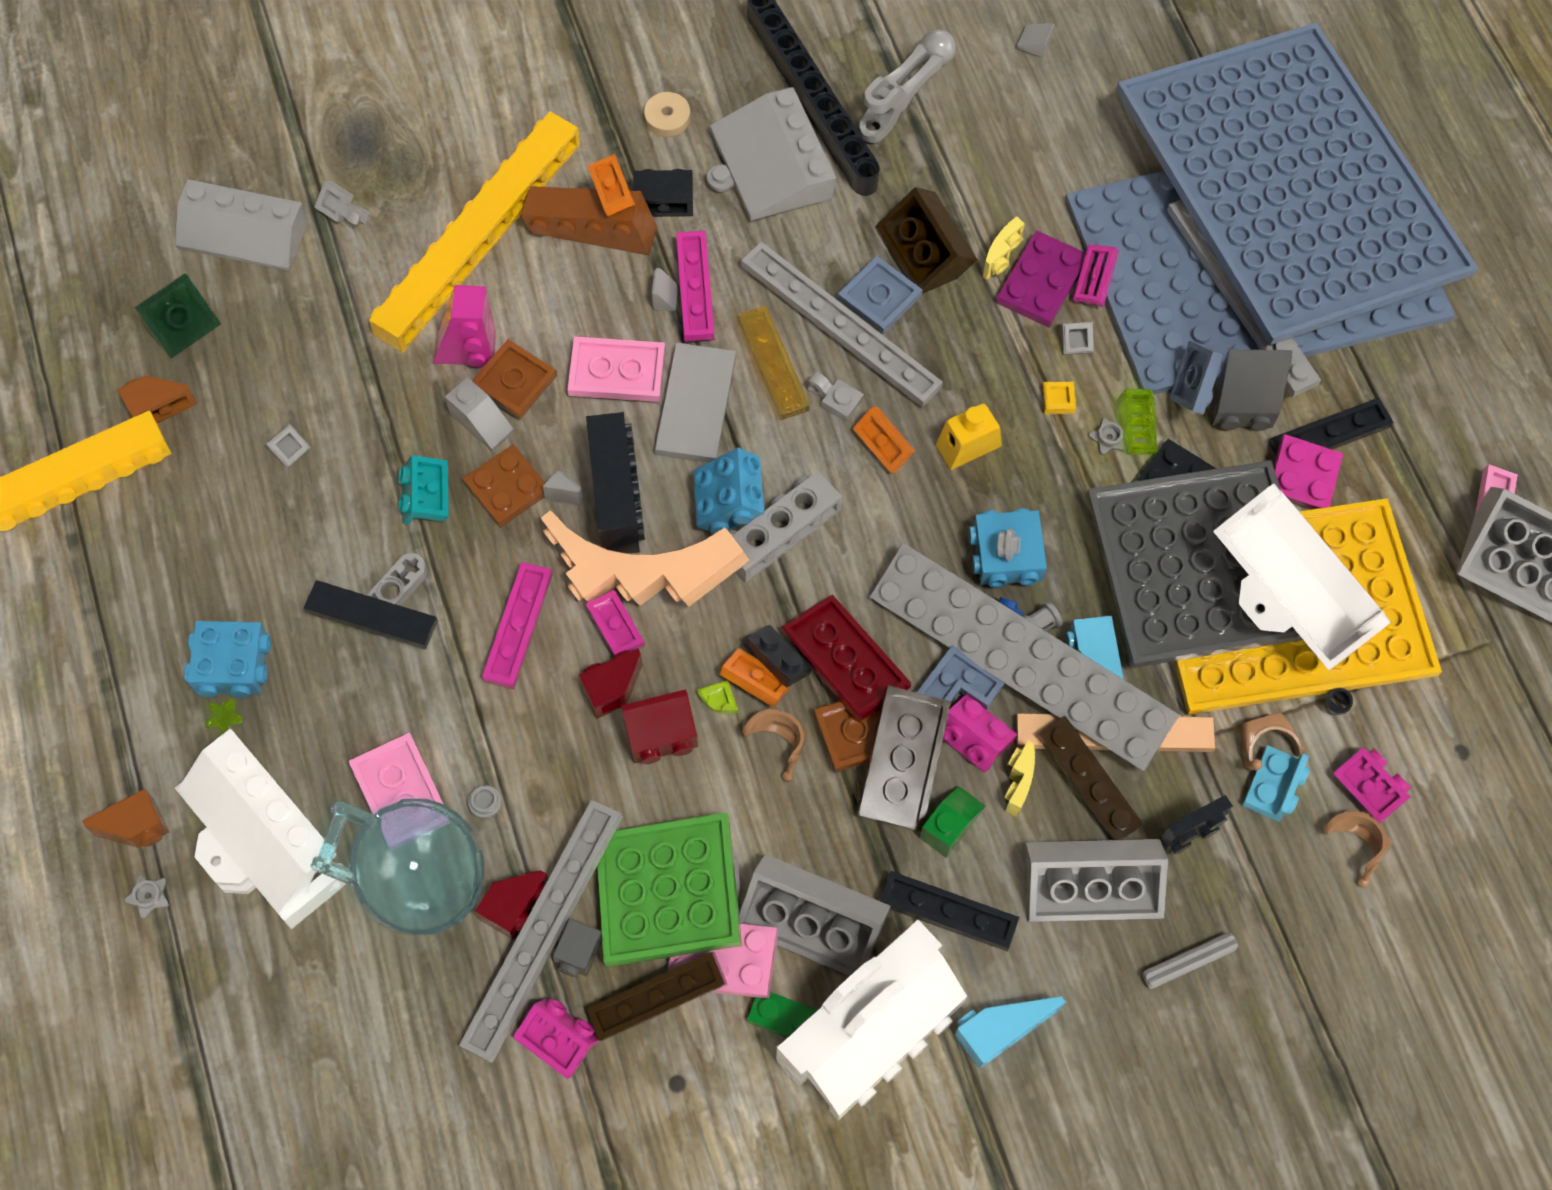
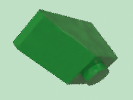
M959 786L942 801L922 827L920 839L947 858L985 809L986 805Z

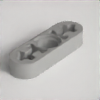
M416 553L403 555L370 590L367 596L401 606L427 576V567L424 559ZM408 565L410 567L416 565L418 572L414 573L411 571L407 574L406 567ZM405 579L407 585L404 586L401 580ZM388 586H396L400 589V592L396 598L389 600L382 596L383 590Z

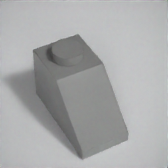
M468 377L445 396L450 415L492 452L515 432L490 396Z

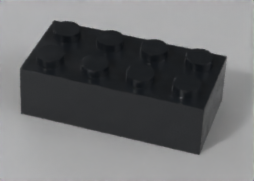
M624 412L586 416L601 547L625 554L640 552L639 541L645 540L632 424H625Z

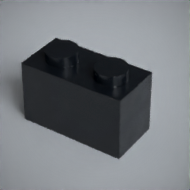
M645 169L633 172V191H641L653 217L693 216V170Z

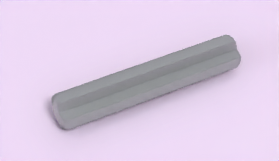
M1226 933L1151 967L1142 974L1145 984L1149 989L1156 988L1228 955L1238 948L1237 941L1232 933Z

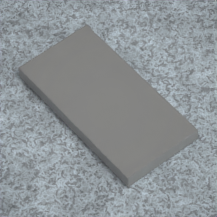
M676 343L655 447L656 455L710 462L718 457L735 366L736 351Z

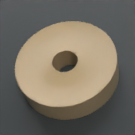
M662 92L652 96L644 108L646 126L651 132L662 137L679 135L686 130L690 123V106L687 100L673 92Z

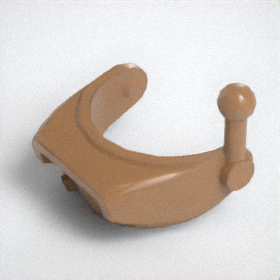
M769 708L762 710L748 721L742 733L748 738L751 734L759 731L773 732L789 741L794 752L788 760L789 766L782 777L787 782L792 781L794 778L793 771L801 757L800 753L804 747L808 730L803 729L795 717L782 712V709L773 710Z
M1281 712L1243 724L1242 757L1246 770L1252 771L1262 768L1261 760H1253V747L1260 735L1269 730H1274L1287 737L1298 757L1305 753L1304 745L1300 743L1293 727Z
M1357 810L1346 811L1332 818L1324 826V830L1327 835L1337 831H1348L1364 839L1372 848L1374 858L1366 864L1364 868L1366 870L1365 873L1357 880V884L1365 888L1369 885L1370 876L1387 854L1393 840L1387 838L1381 824L1370 817L1369 813L1365 814Z

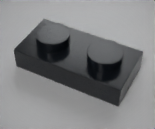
M768 625L746 637L744 646L786 688L810 675L813 666L772 626Z

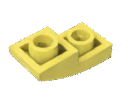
M1017 216L1001 230L992 243L987 254L982 276L985 280H988L994 274L999 275L1006 270L1009 265L1010 252L1016 249L1022 242L1025 223Z
M1029 740L1023 750L1018 747L1016 748L1008 765L1013 767L1009 778L1014 781L1004 797L1009 801L1005 812L1016 818L1027 797L1033 778L1035 749L1034 743Z

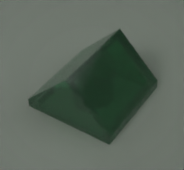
M186 273L134 307L147 332L170 358H173L221 324Z

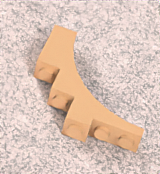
M551 510L541 517L547 526L543 530L545 535L554 546L560 543L565 550L560 555L571 568L566 573L572 581L568 587L579 601L584 598L590 602L617 587L627 601L633 598L641 606L663 588H666L676 602L682 599L690 607L750 561L726 528H723L702 542L678 551L657 555H630L606 550L585 541L568 529Z

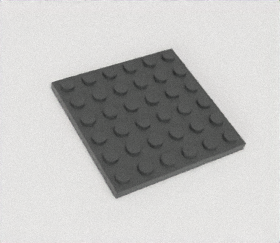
M1271 460L1088 489L1086 495L1132 668L1303 640L1293 627L1285 632L1260 630L1239 605L1241 581L1249 574L1213 532L1272 484H1275L1280 490ZM1258 604L1257 610L1260 613H1263L1265 611V606L1263 604Z

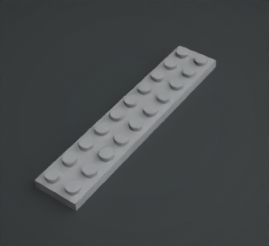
M905 543L900 547L870 598L949 648L952 645L955 646L979 667L1059 718L1066 716L1073 727L1143 771L1146 770L1180 717V714Z

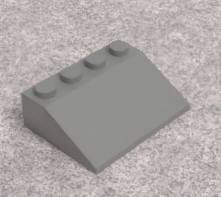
M793 87L767 93L710 125L711 134L725 165L730 170L734 185L751 221L832 199L836 176Z
M1490 487L1475 514L1456 574L1552 623V513L1506 489Z

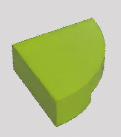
M728 680L697 689L700 700L710 710L720 714L738 713Z

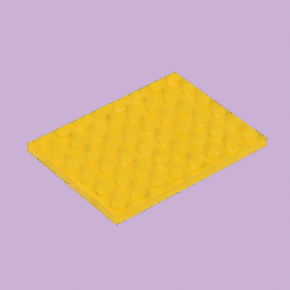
M1388 498L1299 512L1386 614L1391 623L1330 670L1326 668L1304 640L1174 661L1187 715L1327 694L1335 688L1353 690L1440 675L1442 670Z

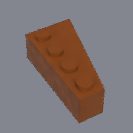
M530 186L521 215L530 232L534 234L648 256L657 229L656 222L641 191H630L635 205L607 217L596 189Z

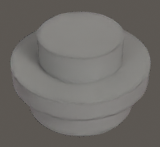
M716 165L708 171L707 182L714 191L723 193L729 191L734 186L730 170L726 165Z
M1008 529L1007 532L1000 531L998 537V556L1005 557L1007 561H1013L1014 555L1020 554L1021 537L1015 535L1014 529Z
M483 785L471 792L468 806L476 817L488 819L500 811L502 798L497 789L492 786Z

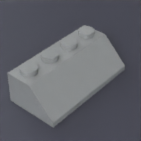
M187 179L177 204L175 245L176 248L290 271L308 225V220L301 202Z
M1160 839L1026 842L1025 885L1029 922L1164 919L1168 858Z
M765 854L753 873L739 919L740 924L776 927L779 931L777 946L851 976L858 968L870 960L890 905Z

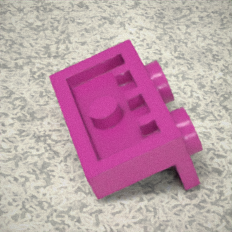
M1363 747L1333 774L1367 811L1381 823L1411 798L1407 793L1411 786L1398 773L1392 777L1384 768L1388 762L1375 748L1369 752Z
M545 998L533 1005L513 1038L565 1078L569 1079L574 1075L589 1050L597 1045L599 1040L594 1033V1028L589 1023L581 1019L576 1020L566 1012L567 1008L558 1000Z

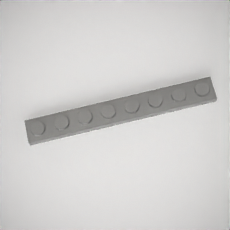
M1178 200L1169 204L1168 214L1260 350H1292V359L1285 387L1291 397L1317 387L1321 379L1293 338L1269 346L1183 201Z
M760 242L741 260L742 268L922 408L942 388L943 381L763 242Z
M593 800L590 801L459 1045L460 1047L493 1063L623 818L620 812Z

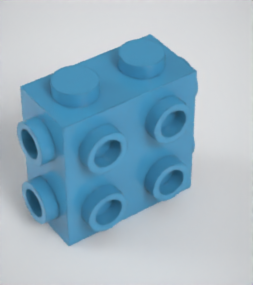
M736 448L694 470L697 527L710 531L714 535L723 528H726L729 532V530L739 525L748 524L752 519L764 514L760 456Z
M1021 508L1006 513L989 510L976 514L973 526L968 528L969 544L975 545L976 555H972L973 574L979 575L980 585L998 588L1007 585V583H1020L1021 585L1029 586L1043 581L1047 565L1039 510L1030 511L1029 509ZM1008 529H1014L1015 535L1021 537L1020 554L1014 555L1013 561H1007L1005 557L998 556V537L1000 531L1007 532Z
M196 621L194 632L190 633L188 639V646L191 652L190 663H186L184 668V679L197 695L207 698L216 697L217 694H230L235 698H248L250 695H260L261 686L267 682L268 676L267 665L264 664L265 654L270 653L271 636L267 634L261 622Z

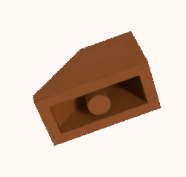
M147 375L139 379L130 380L124 386L117 389L132 418L150 410L157 424L197 405L186 384Z
M146 789L82 820L84 826L94 836L136 848L154 845L162 839L163 835L170 832L154 798Z

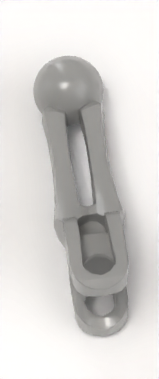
M942 29L928 32L900 67L884 78L881 76L877 77L869 85L863 100V104L868 109L861 118L858 132L863 140L870 143L880 142L893 129L901 112L906 110L912 98L925 82L940 71L942 66L948 64L953 59L956 53V42L949 32ZM924 61L926 62V64L909 81H907L903 86H900L903 83V81L920 64H922ZM874 121L880 125V129L875 131L867 129Z

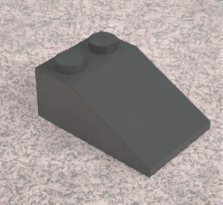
M1229 349L1223 361L1222 371L1216 377L1212 388L1213 397L1210 403L1211 427H1221L1225 430L1252 428L1259 431L1273 428L1282 406L1292 359V350Z

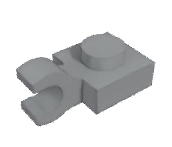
M324 181L314 206L316 209L336 222H342L346 218L355 225H358L359 221L366 224L370 215L368 210L351 203L353 194L333 181Z
M815 372L809 380L811 385L808 387V390L814 395L823 398L821 407L845 422L849 420L863 400V393L839 379L832 385L825 376Z

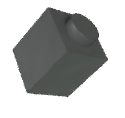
M569 919L553 955L555 964L559 966L558 970L574 978H577L578 974L587 977L602 944V932Z

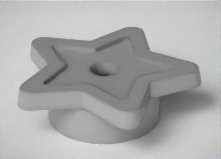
M1104 418L1100 429L1090 432L1089 438L1099 443L1101 455H1105L1112 449L1124 452L1127 447L1122 438L1128 428L1120 426L1115 422H1109Z
M138 876L132 894L125 898V902L138 906L140 916L143 919L147 918L154 908L168 907L169 903L163 895L167 883L166 879L150 881L142 876ZM150 893L151 898L146 899V894Z

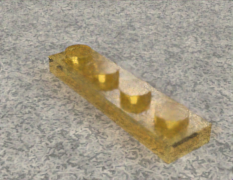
M767 306L738 314L739 324L780 420L808 412L810 404Z

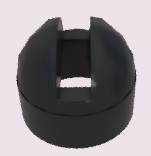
M1335 688L1328 693L1325 704L1332 714L1343 715L1351 709L1353 697L1348 690ZM1333 696L1345 706L1343 710L1330 700Z

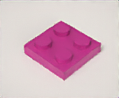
M1284 434L1280 438L1273 465L1280 490L1291 503L1312 510L1330 507L1344 453Z

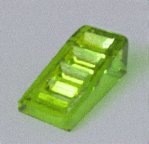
M1125 389L1117 399L1126 454L1155 455L1157 453L1153 390ZM1133 414H1141L1142 417H1133ZM1133 427H1143L1144 429H1133ZM1134 438H1145L1146 442H1134Z

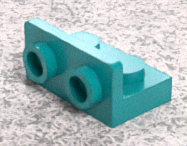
M411 455L406 464L400 467L398 473V483L402 484V494L398 502V511L402 513V523L410 524L414 518L445 522L449 517L448 460Z

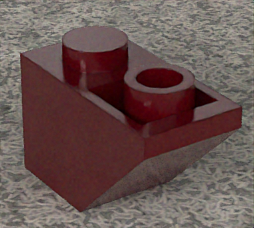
M638 648L633 651H621L612 660L603 664H592L585 668L583 673L579 674L581 687L597 719L622 708V705L628 703L642 668V658Z
M540 870L493 882L475 910L478 919L513 940L517 933H520L548 881L547 874Z

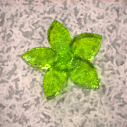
M232 698L225 701L222 707L217 703H209V710L215 716L209 718L204 727L215 728L219 726L220 732L224 734L231 728L230 723L239 724L245 719L239 713L234 712L236 702Z

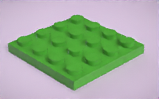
M727 813L615 831L597 865L604 964L607 967L742 946L730 818Z

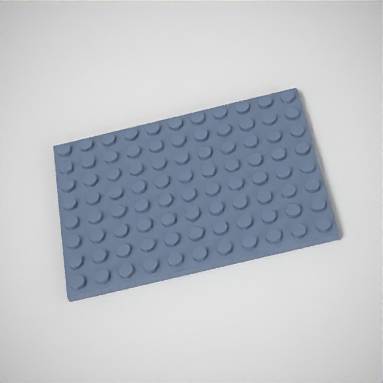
M1317 22L1118 82L1116 92L1269 346L1473 276L1479 269Z
M1165 171L1067 193L1065 197L1085 251L1088 244L1117 247L1119 251L1105 302L1143 397L1172 391L1189 341L1200 343L1224 354L1223 361L1229 349L1260 350L1168 214L1169 204L1181 200ZM1098 252L1095 253L1094 260L1092 263L1093 270L1095 268L1097 258L1099 255ZM1108 254L1106 255V258H1105L1104 266H1103L1102 273H1101V276H1100V280H1099V283H1098L1099 285H1100V281H1101V278H1102V274H1103V271H1104V267H1105V264H1106V260H1107ZM1441 286L1293 337L1305 357L1449 322L1453 320L1455 313Z

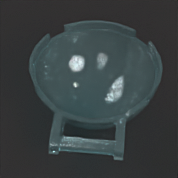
M401 799L397 803L380 809L373 815L345 802H334L331 810L334 816L319 856L313 858L310 867L319 873L351 885L364 911L378 924L393 932L404 935H432L457 925L474 908L483 886L485 875L484 856L482 850H477L475 842L470 835L473 829L456 811L442 803L429 799ZM347 820L362 826L353 843L349 868L332 862Z

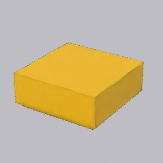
M1043 382L1044 414H1075L1074 382Z

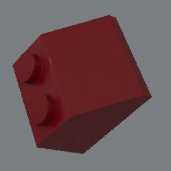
M686 689L621 706L634 764L639 762L642 764H652L659 761L661 757L670 754L683 756L691 753L693 748L698 747L697 733Z

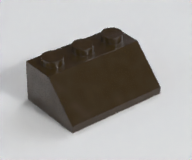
M918 187L913 188L876 225L905 276L923 290L922 294L958 279L978 260L934 191Z

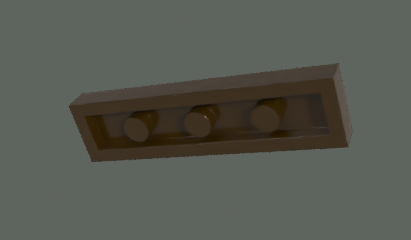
M1066 716L1037 735L1111 840H1123L1144 825Z
M710 952L587 1008V1012L598 1040L604 1041L728 984L715 952Z

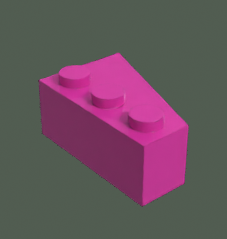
M454 285L447 303V310L443 314L440 328L438 327L436 332L433 364H461L483 367L494 356L497 334L486 286Z

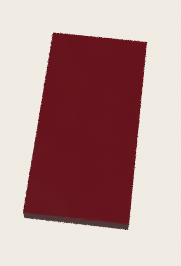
M833 594L781 627L783 636L813 666L812 669L858 722H861L881 708L886 686L889 685L904 690L911 688V682Z

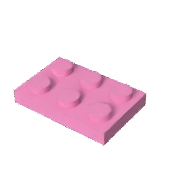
M574 337L567 389L568 396L660 402L665 343Z
M410 732L349 760V764L389 850L451 822Z
M740 924L742 946L670 957L668 971L710 952H715L728 985L712 993L769 998L779 931L776 927Z

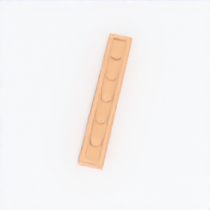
M1017 714V747L1024 748L1029 740L1034 743V749H1046L1037 735L1061 718L1055 714ZM1179 717L1158 751L1213 752L1215 750L1213 717ZM1075 728L1090 750H1110Z

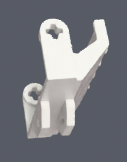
M1275 484L1266 488L1213 531L1249 574L1241 581L1239 605L1260 630L1285 632L1293 627L1328 670L1332 669L1391 623L1376 602ZM1258 604H1263L1265 606V611L1263 613H1260L1257 610Z
M231 728L202 750L183 782L175 787L176 791L207 827L198 834L195 858L224 893L249 894L257 888L292 929L349 881L351 874L342 863L331 866L312 881L314 874L337 854Z
M919 920L913 923L877 957L872 958L858 968L836 988L816 1013L777 1047L776 1060L784 1072L798 1086L809 1079L828 1103L830 1113L837 1120L842 1118L855 1104L859 1103L861 1107L864 1106L877 1093L874 1087L882 1079L888 1083L903 1069L899 1063L908 1055L912 1059L918 1056L928 1045L924 1040L933 1032L940 1035L953 1022L950 1016L964 1004L967 998L966 993L940 953L942 944Z

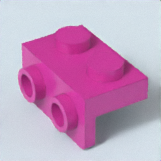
M965 695L949 710L943 740L983 772H987L997 757L1013 743L1018 734L983 708L980 703Z

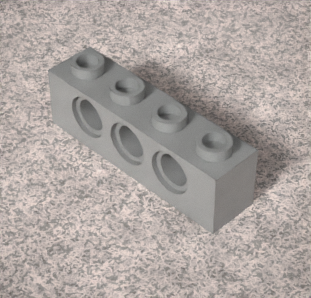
M816 471L810 477L808 475L802 477L795 484L793 490L786 495L782 493L772 501L770 507L764 511V514L752 519L750 523L746 524L739 531L733 530L730 532L750 560L735 571L745 583L841 511L843 496L819 471ZM801 503H806L811 507L808 509H800L797 507V505ZM781 521L786 523L787 526L777 528L773 523ZM752 540H760L763 542V544L760 546H751L749 542Z

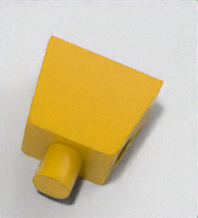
M980 404L947 420L937 440L936 448L951 471L1001 447V429L987 405Z

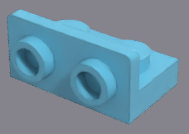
M1267 745L1260 759L1262 768L1255 771L1242 806L1277 822H1280L1286 813L1292 815L1299 800V797L1294 795L1298 785H1304L1310 772V768L1305 766L1309 756L1302 753L1299 758H1296Z

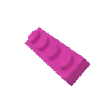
M706 231L676 232L684 342L715 340Z
M521 562L482 675L483 682L515 689L553 576L552 569Z

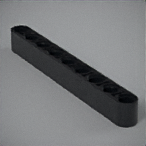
M747 0V18L789 87L794 88L805 113L853 190L862 196L872 195L878 189L879 163L775 0Z

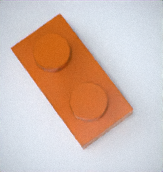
M615 154L587 166L607 217L635 205Z
M871 407L853 428L890 473H897L915 453L914 448L878 407Z
M740 648L725 662L719 674L773 708L791 688V686L786 688L758 659Z

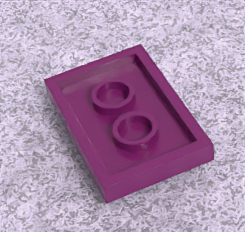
M1036 230L998 294L996 303L1050 328L1080 275L1086 253Z

